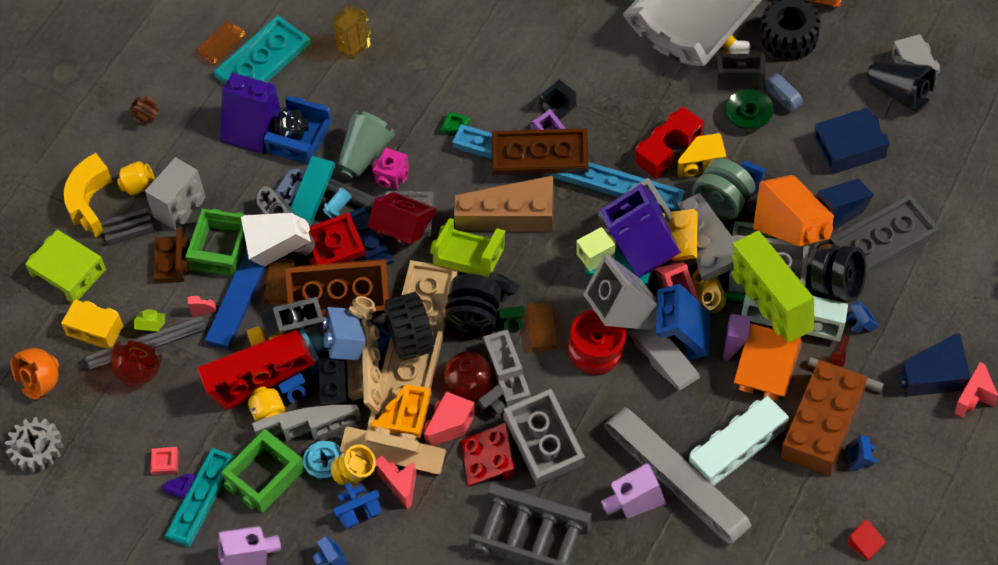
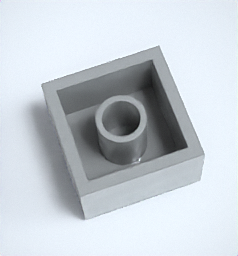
M176 157L145 190L153 217L175 231L181 224L186 223L189 215L196 207L202 205L206 197L198 170Z

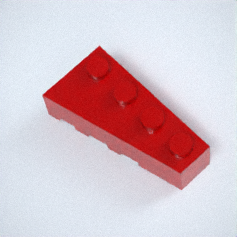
M293 330L197 367L206 393L228 411L249 400L254 390L260 387H267L269 389L316 363L306 339L297 330Z

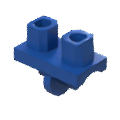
M350 482L344 484L346 492L338 495L340 502L348 499L351 501L333 509L335 519L339 518L344 528L349 529L359 524L354 513L357 509L363 507L368 519L381 514L378 502L380 496L378 491L374 490L357 498V495L365 492L363 486L360 485L352 488Z

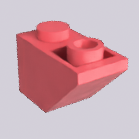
M446 392L443 399L437 401L432 420H428L423 428L426 445L436 446L464 436L476 415L474 402Z

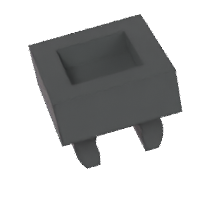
M497 385L478 400L475 407L480 413L488 408L496 418L506 408L499 400L505 392Z

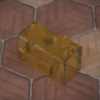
M348 5L342 10L343 13H338L332 18L337 49L349 59H354L360 54V51H364L370 46L369 34L371 32L367 26L368 15L361 8H356L354 5Z

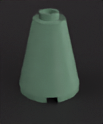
M355 110L350 118L337 165L340 169L339 173L348 179L358 178L394 138L395 131L393 128L389 131L385 128L387 123L382 119L364 111L361 115H358V110Z

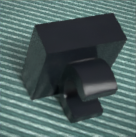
M491 272L488 277L497 282L501 287V302L506 301L508 292L516 293L519 284L499 273Z

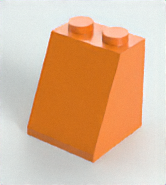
M788 175L760 182L753 229L799 247L830 239L833 231L834 215L795 176Z
M750 323L749 336L744 344L734 380L735 385L739 386L738 390L753 394L754 390L764 392L763 397L768 396L771 400L778 401L779 397L785 398L802 346L801 337L787 343L782 335L778 336L774 329Z

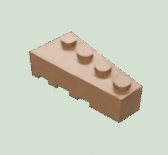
M553 176L455 195L454 220L456 230L462 232H495L497 228L506 232H553Z

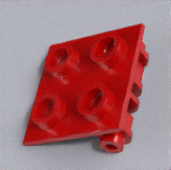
M507 423L461 440L469 487L499 475L503 476L504 480L513 478L515 469Z

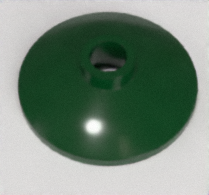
M747 89L736 92L729 98L726 104L728 119L742 129L753 130L761 128L768 124L773 117L774 106L771 99L766 94L757 90Z

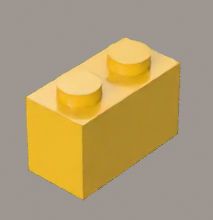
M76 299L61 322L66 336L104 349L114 345L124 327L117 311L111 308L103 309L90 301L82 302Z

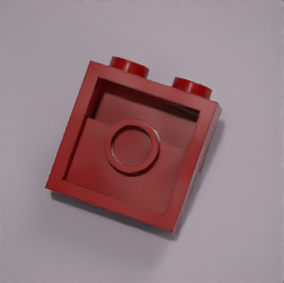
M349 212L309 227V233L315 241L312 251L313 258H310L311 265L349 262L366 255Z

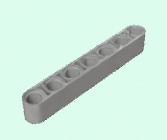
M623 407L605 423L607 432L642 465L649 463L654 476L725 542L733 544L751 528L750 520L741 510L631 410Z

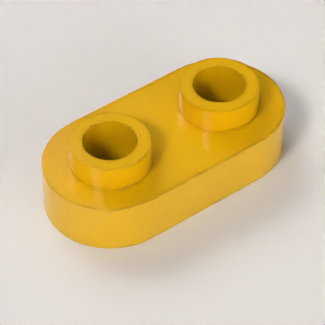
M697 269L692 275V282L699 302L710 310V313L721 311L726 304V295L718 276L704 282L700 276L699 269Z

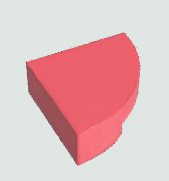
M200 296L187 297L192 317L217 312L216 304L213 300H201Z

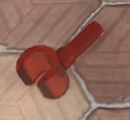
M848 336L843 337L839 352L832 351L831 364L839 367L845 366L846 349L850 339Z

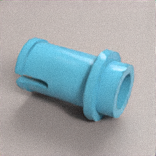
M340 187L328 203H324L323 212L331 218L339 216L340 210L352 198V195Z

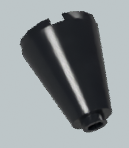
M877 61L868 68L867 78L874 87L909 109L920 112L930 100L926 98L928 92H933L935 88L936 70L929 65Z

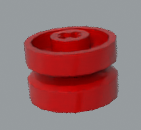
M594 309L581 313L573 321L568 343L570 360L581 371L593 375L605 374L614 370L620 363L626 341L625 328L605 326Z

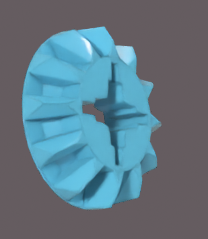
M319 441L311 445L303 457L304 468L309 476L312 475L318 480L321 478L330 480L332 476L330 468L332 461L343 453L340 451V446L331 441ZM322 453L329 460L326 468L322 463H319L321 462Z

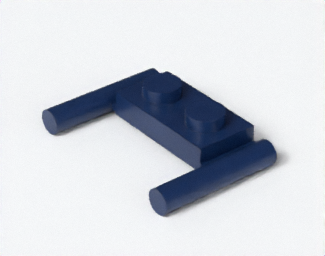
M361 207L350 212L349 214L366 252V255L363 256L364 259H387V265L393 263L392 255L389 253L382 236L374 232L375 229L367 227L370 215L366 208Z

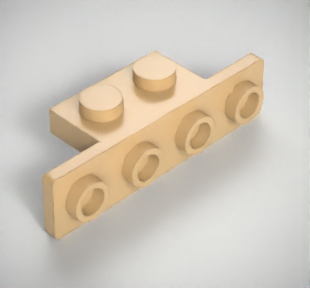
M361 319V327L366 342L360 360H347L348 397L352 401L364 398L365 405L376 415L381 413L380 403H382L379 383L382 380L379 370L381 355L378 349L380 333L376 325H373L369 320Z
M352 427L345 428L340 447L341 452H344L353 445H364L373 452L375 460L383 456L387 462L392 461L395 465L404 467L414 462L417 470L441 474L446 454L445 449L421 444L419 441H415L416 436L400 433V437L390 435L391 430L381 427H375V431H365Z

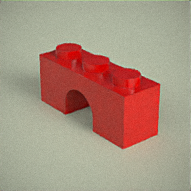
M683 106L677 112H672L662 126H657L646 141H641L635 149V164L658 179L673 164V150L668 148L667 145L676 143L687 149L696 137L704 135V121Z

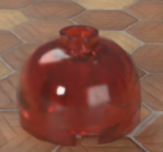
M121 341L115 343L111 352L110 367L117 379L122 381V384L128 387L149 383L157 375L161 366L162 355L159 354L157 356L154 354L155 348L136 341H128L127 345H120Z
M469 351L461 352L450 358L446 363L443 372V383L447 392L474 402V400L482 398L492 390L494 382L492 368L486 358L480 354Z

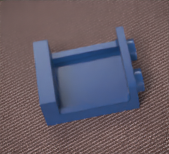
M287 96L285 99L286 110H300L303 117H308L309 131H304V137L301 140L277 135L275 130L273 133L267 132L264 137L267 153L308 165L311 157L316 155L332 123L330 108L323 104L305 101L299 97Z
M681 284L659 289L657 291L656 334L661 339L673 335L678 337L685 343V357L687 360L708 356L710 353V310Z

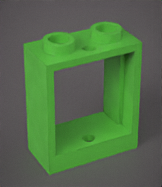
M202 208L186 254L190 270L234 277L246 249L241 220L244 214ZM210 227L239 232L232 256L202 251Z
M264 429L222 471L225 481L223 484L232 494L237 492L242 496L243 502L250 509L256 508L263 513L305 471L303 460L299 455ZM265 450L283 464L285 468L258 494L237 476Z

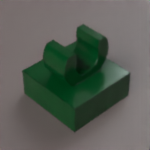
M524 306L499 309L500 319L506 318L504 321L505 330H509L508 324L511 320H516L518 328L522 329L523 322L519 317L525 316Z

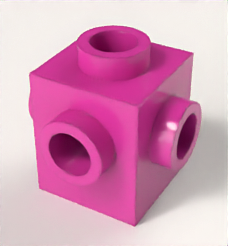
M385 148L380 159H376L372 167L375 182L383 188L398 190L401 183H404L408 177V156Z

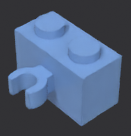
M327 307L323 317L324 321L319 323V330L323 332L324 347L328 349L330 358L360 360L366 339L359 318L352 314L349 309Z

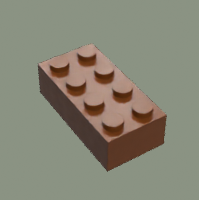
M387 259L289 266L285 268L288 304L317 297L322 316L325 315L327 307L349 309L350 306H353L352 301L359 296L371 299L375 304L376 311H384L385 300L390 299Z
M818 360L783 443L781 459L831 476L865 393L868 377Z

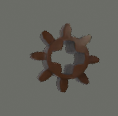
M148 95L144 99L138 96L129 109L133 113L131 116L133 117L132 120L140 125L144 121L150 124L159 111L155 107L157 104L155 103L156 100Z

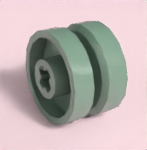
M724 158L713 159L692 187V194L700 193L717 217L725 220L735 219L744 208V203L755 192V183L750 174L739 164Z

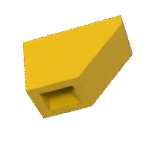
M721 133L695 138L678 160V178L703 174V171L713 159L727 158Z

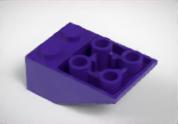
M639 184L600 209L610 233L637 277L641 278L681 253L655 195L642 184Z

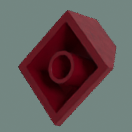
M392 192L374 200L367 227L375 229L374 232L382 236L390 235L395 237L397 242L409 245L420 240L435 215L437 208Z

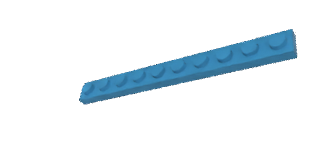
M461 124L452 142L453 148L492 159V133ZM588 162L589 172L542 174L618 198L645 180L641 177ZM651 181L670 211H680L678 203L685 199L686 191Z

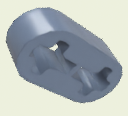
M774 73L765 79L764 83L768 92L788 111L793 112L802 106L803 100L801 95L781 75Z
M302 169L290 170L276 190L285 199L290 208L305 174V171Z

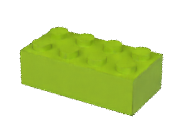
M758 230L733 242L731 259L734 264V270L732 271V276L738 285L741 284L745 288L750 301L756 302L762 316L771 321L778 336L782 335L786 342L789 343L813 331L814 297L762 233Z

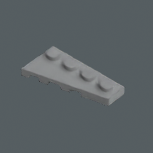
M697 193L679 202L680 211L695 209L698 212L697 258L695 260L704 282L734 269L731 255L733 254L732 243L735 240L703 196Z

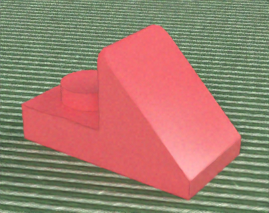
M980 362L957 403L954 414L964 418L968 410L974 411L978 401L991 407L995 406L998 394L985 364Z
M380 456L376 459L375 465L377 475L408 509L412 505L416 481L415 463H411L399 472L397 466L392 461L387 462L383 456Z

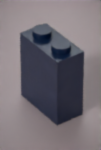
M869 107L815 124L813 138L832 175L886 158L887 149L890 146L889 139L885 133H882L879 120L876 115L871 113Z

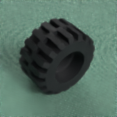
M805 0L773 1L772 5H768L765 8V12L762 15L760 37L762 45H765L764 49L767 52L771 51V55L774 57L780 56V59L783 60L785 58L795 60V57L801 59L805 57V54L809 55L812 53V49H815L817 46L821 19L818 16L817 9H813V5L810 2L806 4ZM783 27H794L798 30H786Z
M416 292L385 300L384 310L395 350L402 361L433 353V334L421 297Z

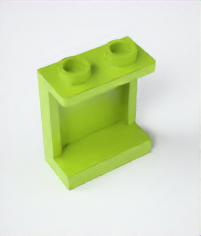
M449 218L446 225L441 226L438 239H434L432 242L430 253L433 254V265L489 277L504 251L506 231L496 228L492 237L486 238L455 230L454 219Z
M56 230L52 236H49L38 251L33 253L25 263L30 276L33 278L39 276L65 293L67 300L72 303L75 299L79 300L106 270L101 256L59 230Z

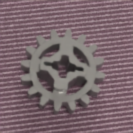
M34 417L32 423L25 419L23 422L24 426L20 427L16 424V432L8 433L10 441L5 442L8 449L6 453L13 465H19L22 471L29 467L30 471L34 472L38 466L43 471L45 470V463L54 464L53 456L60 457L58 449L63 448L62 436L57 431L55 424L49 425L47 419H43L41 423H39L37 417ZM33 440H34L35 443H36V444H35L36 449L33 448V445H34V444H33Z

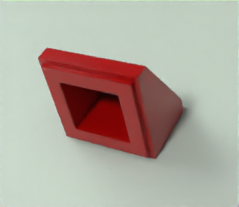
M867 520L863 521L850 535L848 545L868 561L886 543L883 537Z

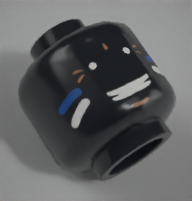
M283 110L279 112L278 117H274L275 134L301 140L304 137V131H309L308 117H303L300 110Z

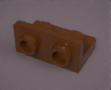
M177 229L176 236L155 238V284L185 282V272H189V266L185 257V252L189 248V238L184 237L182 229Z

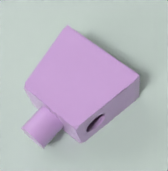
M649 463L614 481L611 485L615 494L601 501L607 515L622 509L626 518L634 517L666 504Z
M261 527L219 533L218 556L221 565H266L267 553L281 550L278 535L264 538Z

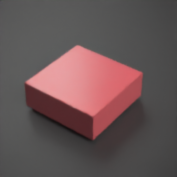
M177 447L151 449L152 476L178 474Z

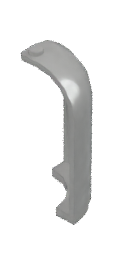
M635 0L623 15L640 37L645 35L654 43L653 48L667 57L672 54L680 58V62L685 64L705 66L762 0Z

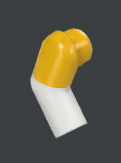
M732 35L722 45L728 53L749 52L750 50L749 40L737 41Z

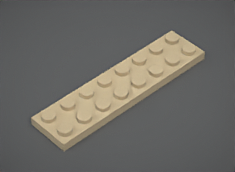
M410 260L402 295L416 292L421 297L433 334L434 350L433 353L402 361L390 337L381 372L382 380L379 382L382 394V403H380L381 413L375 415L371 411L366 431L372 430L371 423L373 420H378L386 411L385 407L398 396V392L405 385L431 388L446 328L443 317L446 312L445 306L448 302L449 285L451 280L459 275V271L433 265V263ZM390 433V435L400 437V435Z

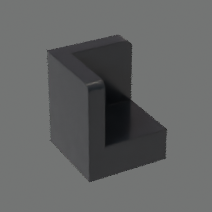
M560 79L539 96L540 110L545 113L551 109L559 120L576 107V92Z

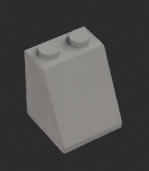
M604 254L583 294L605 326L654 330L657 320L656 298L639 277L610 255Z

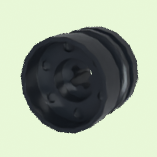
M462 274L454 277L449 285L448 302L445 306L446 312L443 317L444 325L452 332L466 337L476 338L492 334L496 327L501 287L494 280L482 275Z

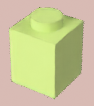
M602 227L576 240L577 255L589 271L598 267L604 254L615 258L616 241L611 234L607 235Z

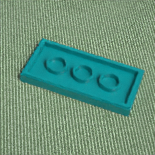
M277 15L213 71L214 76L224 84H226L232 72L268 82L309 46L311 39Z

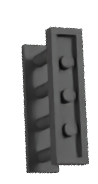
M491 483L488 490V500L493 508L482 536L471 533L469 539L471 549L482 556H488L489 554L521 565H571L567 561L577 534L581 532L589 533L592 525L591 513ZM509 509L516 511L518 515L507 543L504 544L491 540L502 511ZM532 516L541 519L543 523L533 549L530 552L517 548V544L527 518ZM556 524L568 529L557 560L542 555L552 526Z

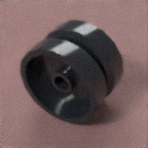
M821 245L814 255L811 266V286L815 296L830 300L837 298L840 301H856L863 291L866 280L867 265L863 250L856 246Z

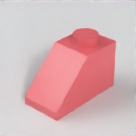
M671 261L654 269L661 289L681 284L699 301L687 264L680 261Z

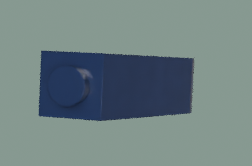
M857 178L820 190L815 197L834 215L832 225L833 231L863 213L874 194Z
M960 333L948 337L904 362L902 372L898 373L900 388L904 387L906 397L965 390L971 377Z

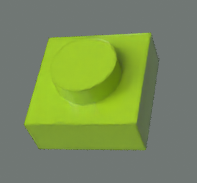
M152 309L141 311L134 319V329L158 332L165 324V314L157 313L156 310Z

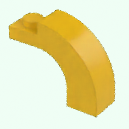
M96 153L79 163L70 173L64 188V201L75 227L81 224L86 232L90 230L95 237H98L104 231L99 219L89 207V202L99 189L113 181L108 168Z

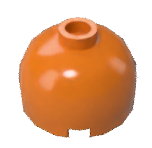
M28 348L11 358L10 364L16 383L21 381L26 387L21 390L30 399L36 400L54 389L59 376V363L54 356L40 348Z

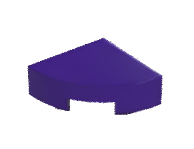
M183 474V476L173 480L170 479L162 487L163 493L184 500L196 475Z

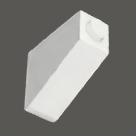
M293 213L244 215L241 217L249 259L262 266H266L311 242L309 236L310 228L307 221Z

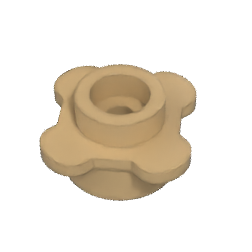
M364 296L354 299L352 301L353 306L349 307V311L357 318L371 320L373 317L372 313L376 311L374 302Z

